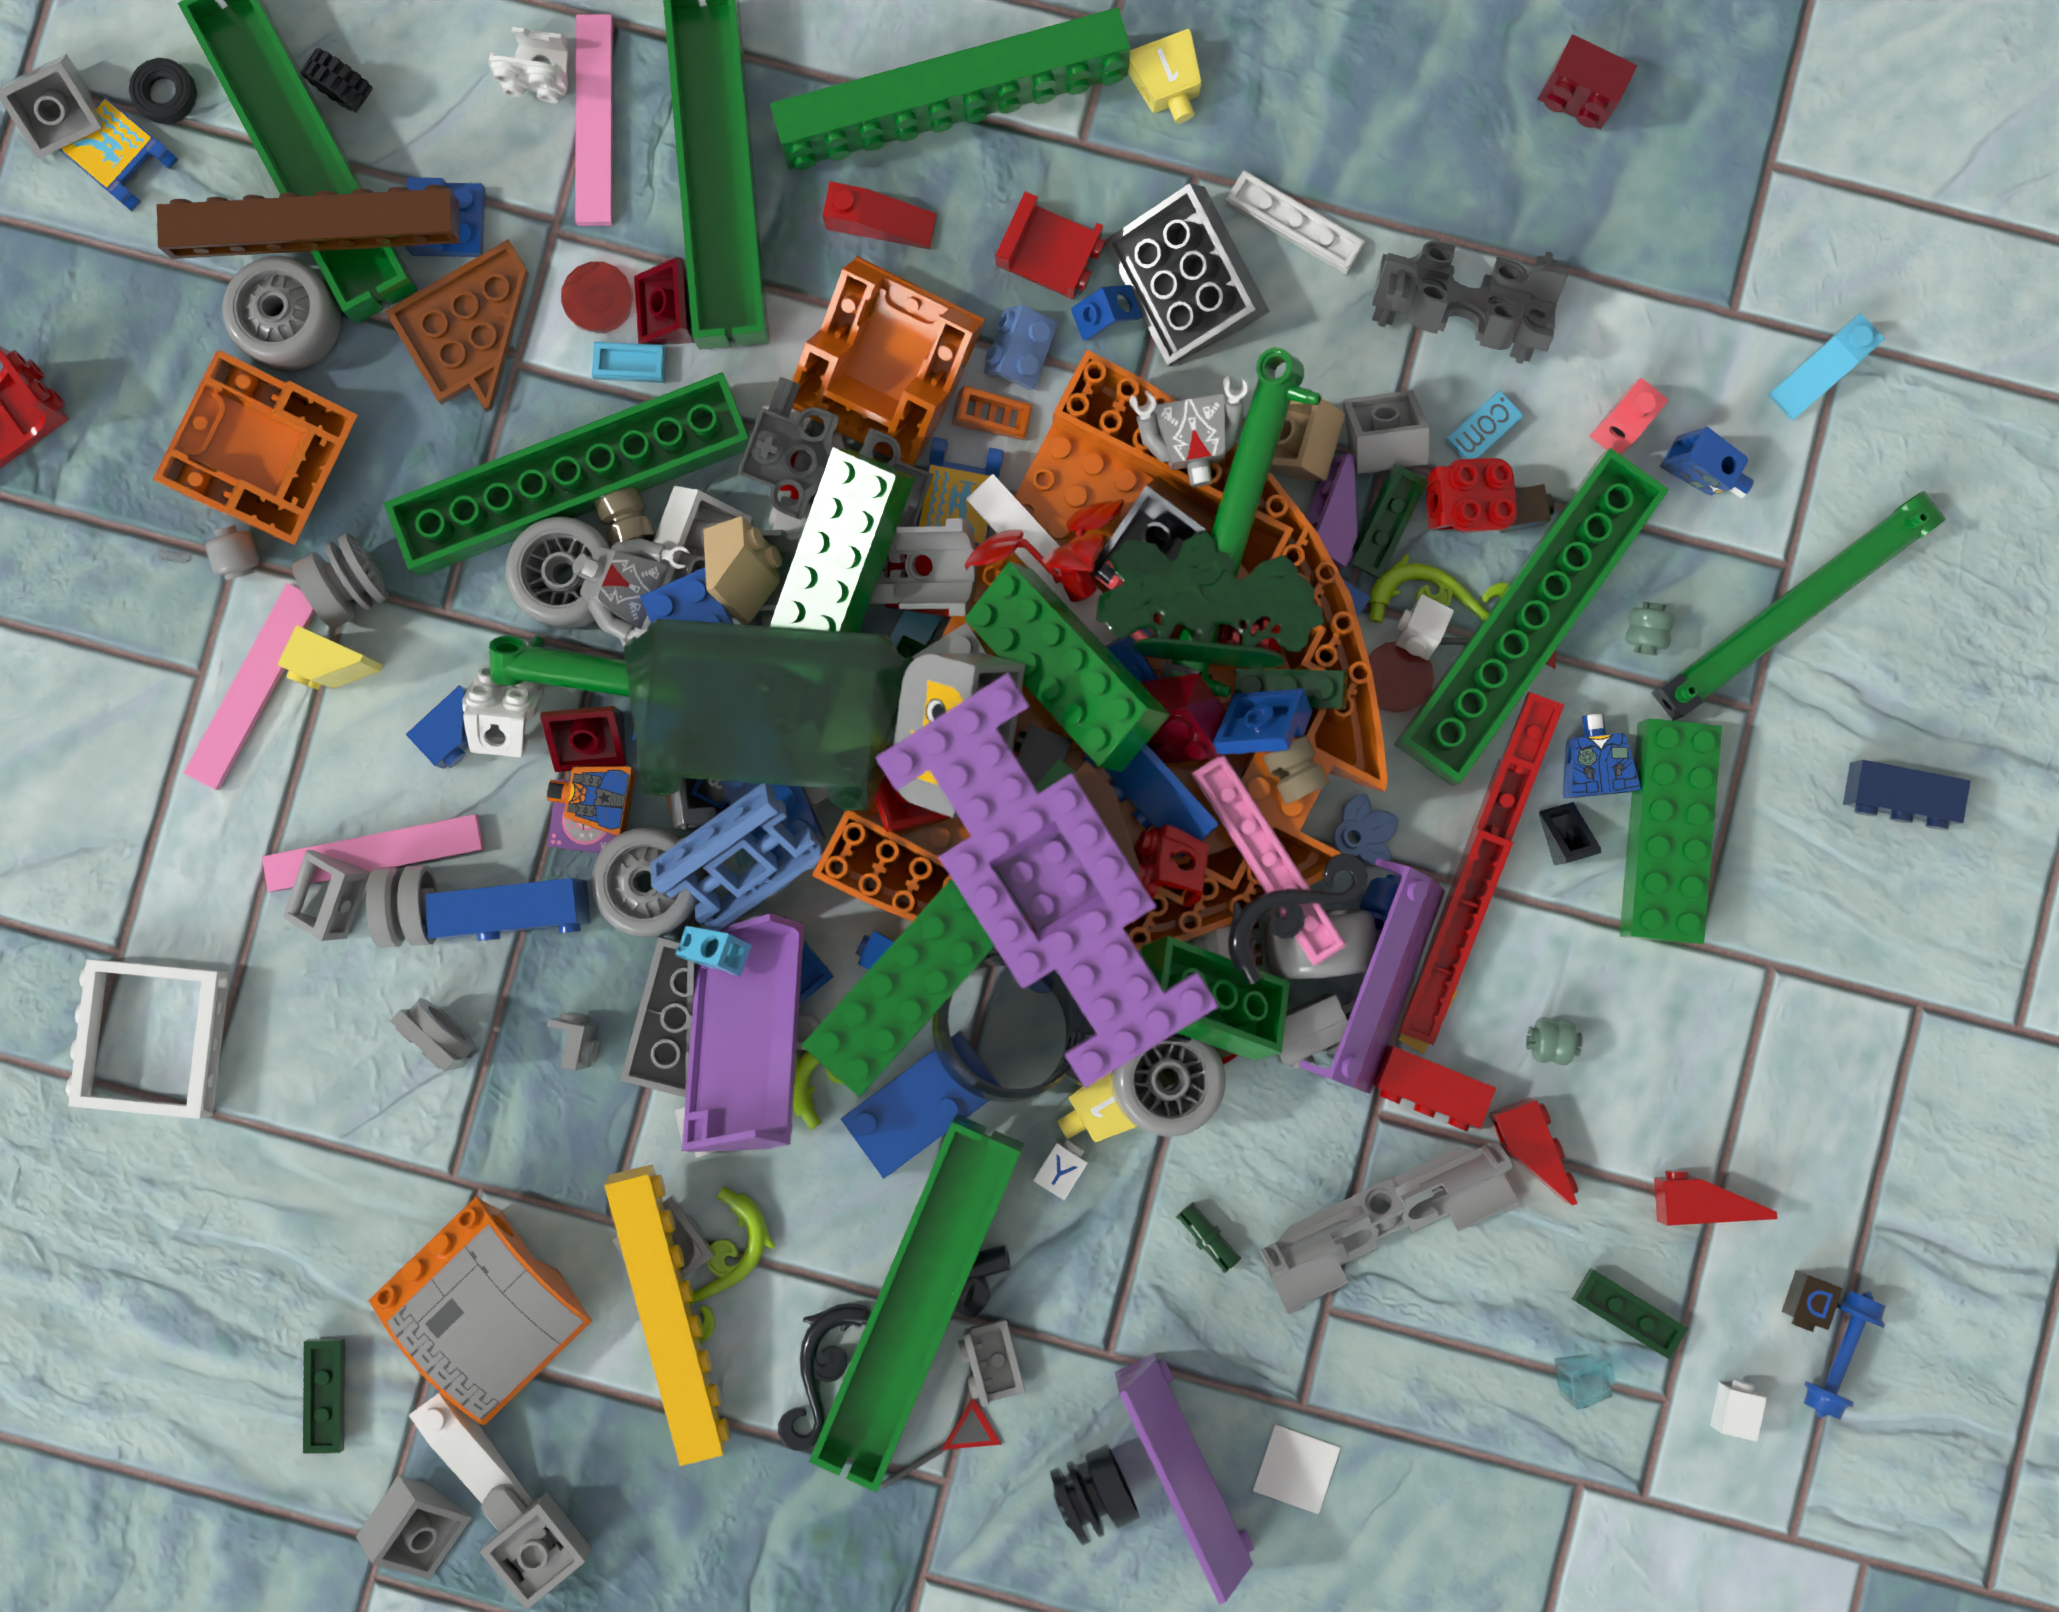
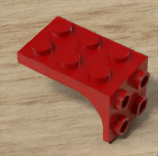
M0 346V362L4 366L0 372V468H2L67 422L69 418L62 409L65 406L62 398L52 388L47 389L41 379L45 375L38 365L31 359L25 361L16 350L10 352Z

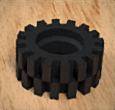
M321 48L315 49L300 71L302 76L311 85L317 87V90L354 113L358 112L373 88L366 79L362 78L358 72L353 71L349 65L344 64L339 58L333 57L329 52L323 51Z

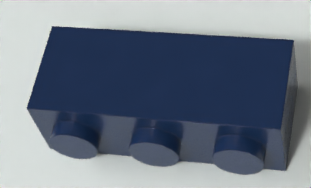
M1859 760L1849 764L1843 805L1855 807L1854 813L1860 815L1877 816L1878 812L1891 814L1890 820L1913 823V819L1926 821V827L1949 830V825L1964 823L1971 781L1868 760Z

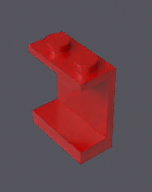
M1025 191L996 253V266L1074 300L1077 291L1084 292L1089 282L1092 271L1087 269L1092 258L1098 260L1104 249L1106 239L1102 238L1103 225L1096 223L1094 230L1086 228L1039 207L1038 196Z

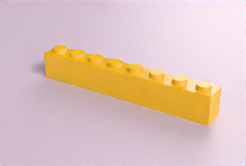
M653 1164L611 1174L608 1176L604 1186L679 1466L723 1456L726 1441L730 1440L729 1426L726 1418L720 1419L717 1408L721 1406L720 1392L717 1384L711 1385L708 1372L712 1371L711 1358L707 1349L702 1350L699 1337L703 1336L702 1324L699 1315H693L689 1302L694 1300L692 1286L689 1279L683 1280L680 1267H684V1257L681 1246H674L671 1232L675 1231V1224L671 1210L664 1209L662 1197L666 1195L662 1175H655Z

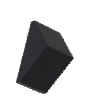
M1574 802L1539 811L1540 821L1554 865L1573 862L1601 853L1600 845Z

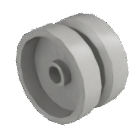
M428 865L406 866L402 874L392 867L373 869L369 874L366 890V913L369 931L377 948L401 947L405 938L411 946L434 944L436 939H428L424 894L438 893L433 871Z

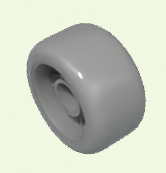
M269 256L255 260L236 273L224 294L222 314L229 336L239 349L265 367L278 371H297L308 368L324 358L338 338L341 327V310L337 299L328 283L316 271L296 259L284 256ZM281 307H284L282 312L279 315L275 316L276 312Z
M569 517L546 518L527 527L512 544L506 560V581L514 601L527 615L551 628L577 629L595 622L588 609L589 602L580 594L585 579L573 574L570 581L560 584L559 574L565 568H573V564L580 554L594 558L599 548L611 549L609 542L589 524Z
M635 828L616 836L602 849L592 871V895L599 912L616 929L638 937H659L681 929L694 917L695 905L700 901L688 890L684 889L670 898L666 895V891L660 894L653 888L649 892L644 893L638 886L639 877L645 872H650V863L675 846L674 842L682 839L681 837L658 828ZM704 868L692 872L700 880L705 878Z
M1362 909L1324 910L1346 946L1315 966L1311 964L1295 937L1281 939L1273 935L1267 921L1264 935L1269 971L1276 977L1286 979L1330 978L1367 971L1377 946L1374 917L1369 911Z
M1192 1039L1190 1042L1161 1041L1111 1072L1112 1091L1121 1112L1137 1127L1159 1136H1181L1202 1127L1218 1110L1225 1091V1070L1218 1051L1214 1046ZM1169 1068L1175 1074V1083L1170 1089L1163 1090L1157 1083V1076L1161 1070Z

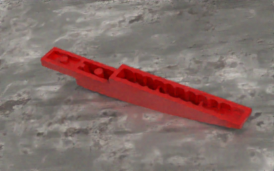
M1527 692L1502 759H1499L1434 930L1399 1032L1431 1045H1434L1513 845L1512 837L1564 704L1532 692Z

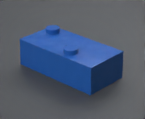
M566 878L424 894L428 939H454L477 936L478 941L500 939V933L558 927L559 933H571L581 931L580 924L591 923L587 880Z
M960 1030L954 1034L951 1040L963 1063L981 1079L1002 1087ZM934 1049L844 1115L840 1120L884 1179L947 1133L952 1120L957 1114L967 1118L990 1100L980 1098L956 1083L943 1067L936 1049Z

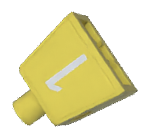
M1188 28L1130 50L1128 74L1153 113H1157L1170 108L1174 121L1177 124L1186 122L1194 117L1195 113L1190 100L1199 96L1201 78L1190 29Z
M1111 1073L1086 1088L1084 1085L1079 1086L1069 1094L1068 1098L1075 1110L1057 1120L1067 1140L1087 1129L1094 1143L1137 1127L1125 1117L1115 1101L1111 1086Z

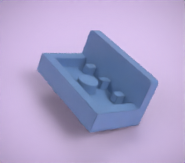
M1024 305L1006 308L998 319V332L994 344L987 351L985 357L987 364L984 374L990 377L1001 376L1027 390L1035 389L1058 323Z

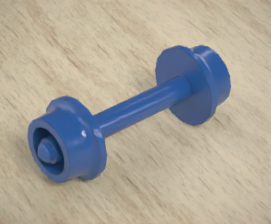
M1849 1290L1844 1301L1837 1304L1836 1308L1850 1313L1852 1316L1823 1387L1808 1381L1804 1384L1807 1388L1804 1404L1816 1409L1819 1418L1830 1415L1841 1420L1846 1408L1852 1407L1854 1404L1853 1401L1838 1395V1391L1866 1321L1882 1328L1885 1326L1882 1317L1886 1306L1873 1301L1874 1297L1870 1291L1859 1295Z

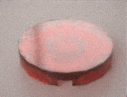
M590 261L577 266L566 277L561 288V303L567 317L581 330L605 334L620 327L628 319L631 312L633 291L630 283L616 266L606 262Z
M1396 641L1384 643L1374 649L1368 656L1373 672L1379 709L1392 713L1407 712L1420 705L1430 694L1434 673L1429 659L1427 661L1419 656L1410 654L1406 649L1396 645Z

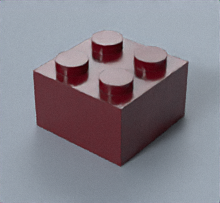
M1572 34L1556 60L1537 100L1544 102V105L1554 112H1564L1575 117L1577 122L1585 127H1596L1601 130L1619 104L1637 65Z
M1199 673L1140 682L1170 714L1146 743L1164 764L1223 756V754H1217L1213 742L1226 710Z

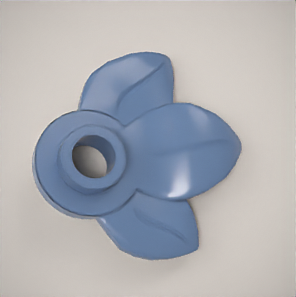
M1359 794L1349 800L1343 807L1342 823L1333 832V845L1337 851L1358 856L1370 865L1375 864L1376 858L1388 861L1392 856L1385 842L1396 833L1398 818L1388 811H1373L1368 795ZM1348 832H1352L1355 835V844L1348 840Z

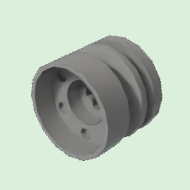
M348 532L338 538L340 548L332 541L325 545L329 559L328 563L318 553L313 551L291 565L296 581L306 599L318 616L332 629L355 618L356 614L351 600L354 599L363 609L369 610L373 606L371 597L378 603L385 601L389 597L387 588L382 580V574L368 551L361 547L358 541Z

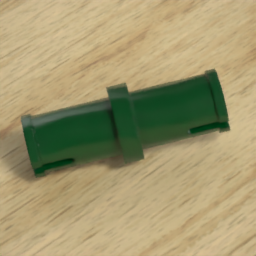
M1192 1202L1176 1218L1180 1220L1197 1240L1195 1245L1200 1250L1204 1248L1222 1269V1272L1226 1273L1229 1268L1231 1269L1241 1260V1257L1220 1235L1222 1230L1217 1225L1213 1227L1195 1206L1196 1204Z

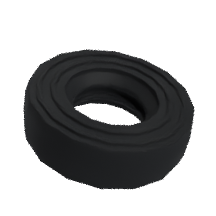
M154 58L145 61L136 68L129 84V94L133 105L140 114L155 123L171 124L179 122L191 112L196 102L197 90L194 79L182 65L171 59ZM160 79H169L175 84V95L166 103H156L151 99V87Z

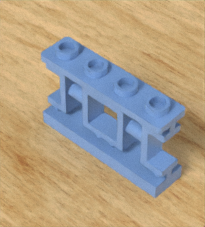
M765 781L650 863L651 886L660 894L666 891V895L670 898L684 889L688 890L700 901L695 905L696 921L700 924L704 922L705 929L718 932L724 927L733 924L737 918L750 909L757 908L764 899L777 890L787 887L793 879L806 870L816 867L825 851L823 836L817 831L814 832L810 826L795 836L780 823V821L787 817L785 803L781 799H776L775 790ZM761 824V827L768 834L758 840L750 832ZM781 844L788 853L776 860V856L770 850ZM744 848L758 862L736 876L722 862ZM703 865V868L710 874L700 880L692 872ZM722 884L730 892L719 899V896L713 890Z

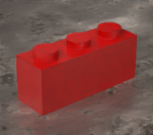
M1390 1045L1387 1047L1373 1086L1382 1089L1380 1097L1400 1104L1402 1098L1415 1103L1413 1110L1434 1118L1437 1111L1449 1116L1447 1124L1467 1132L1470 1125L1481 1129L1496 1088Z

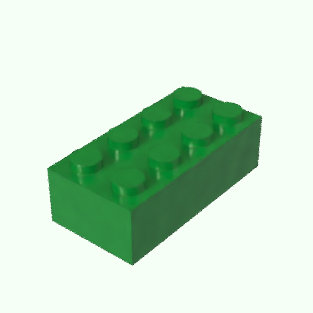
M1170 936L1142 946L1141 956L1164 991L1198 971L1218 1003L1217 1008L1176 1033L1254 1061L1282 1053L1290 981L1258 970L1262 978L1249 985L1241 970L1235 969L1231 959Z

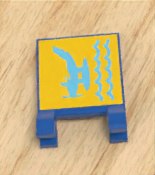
M104 97L95 107L103 128L59 150L132 212L141 201L124 187L128 179L150 155H153L169 170L178 161V158L107 97Z
M933 437L927 472L934 475L919 513L917 527L946 526V519L964 518L971 527L975 545H979L988 538L990 526L966 501V498L992 474L999 480L1004 450L989 447L986 468L945 461L948 441L947 439Z

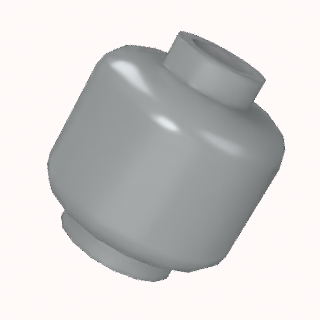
M235 525L214 530L215 538L208 540L205 544L213 572L216 575H224L225 580L255 573L253 567L259 564L260 558L252 534L248 531L237 532Z

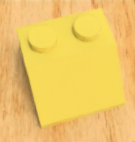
M298 625L295 626L277 664L289 670L287 678L319 690L321 684L332 689L380 672L384 666L375 660Z

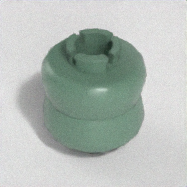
M1643 602V608L1637 607L1630 611V626L1626 632L1625 640L1628 644L1635 645L1633 652L1657 655V649L1665 650L1670 646V631L1674 625L1675 616L1665 611L1667 605Z
M1541 1017L1536 1021L1534 1028L1530 1026L1527 1030V1034H1531V1036L1526 1035L1527 1050L1532 1049V1056L1537 1062L1546 1063L1553 1061L1559 1065H1568L1572 1062L1574 1055L1579 1056L1581 1053V1049L1577 1047H1582V1034L1580 1032L1577 1033L1575 1024L1570 1020L1555 1021L1547 1017Z

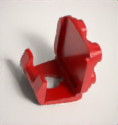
M1458 459L1449 466L1434 468L1426 477L1428 483L1425 487L1429 530H1457L1462 533L1501 531L1514 524L1517 518L1514 474L1511 466L1503 459Z
M1165 825L1162 829L1157 827L1155 830H1149V832L1143 830L1138 837L1137 844L1133 848L1141 869L1138 878L1151 899L1156 895L1160 885L1188 890L1184 894V907L1200 902L1203 894L1209 845L1170 825ZM1177 853L1189 855L1191 859L1188 871L1181 870L1175 861L1170 860V855L1175 856Z

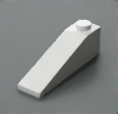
M440 1392L409 1414V1417L432 1449L481 1503H483V1500L492 1488L502 1484H508L513 1487L527 1506L533 1502L479 1424L452 1404Z

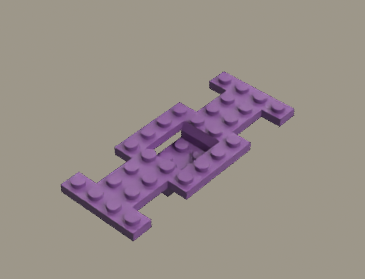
M1007 673L875 758L896 791L928 770L932 773L971 835L939 856L944 867L1021 988L1024 989L1056 969L1096 1034L1065 1052L1066 1059L1086 1088L1218 1007V1003L1198 971L1166 991L1158 983L1124 929V926L1155 908L1156 905L1074 775L1070 773L1038 793L997 728L1029 707L1028 702L1010 674ZM994 867H996L997 870L999 871V873L1001 874L1002 878L1004 879V881H1005L1006 884L1008 885L1009 889L1011 890V892H1012L1013 895L1015 896L1016 900H1017L1018 903L1020 904L1021 908L1023 909V911H1024L1025 914L1027 915L1028 919L1030 920V922H1031L1032 925L1034 926L1035 930L1037 931L1036 933H1035L1034 930L1032 929L1031 925L1029 924V922H1028L1027 919L1025 918L1024 914L1022 913V911H1021L1020 908L1018 907L1017 903L1015 902V900H1014L1013 897L1011 896L1010 892L1008 891V889H1007L1006 886L1004 885L1003 881L1001 880V878H1000L999 875L997 874V872H996V870L994 869Z

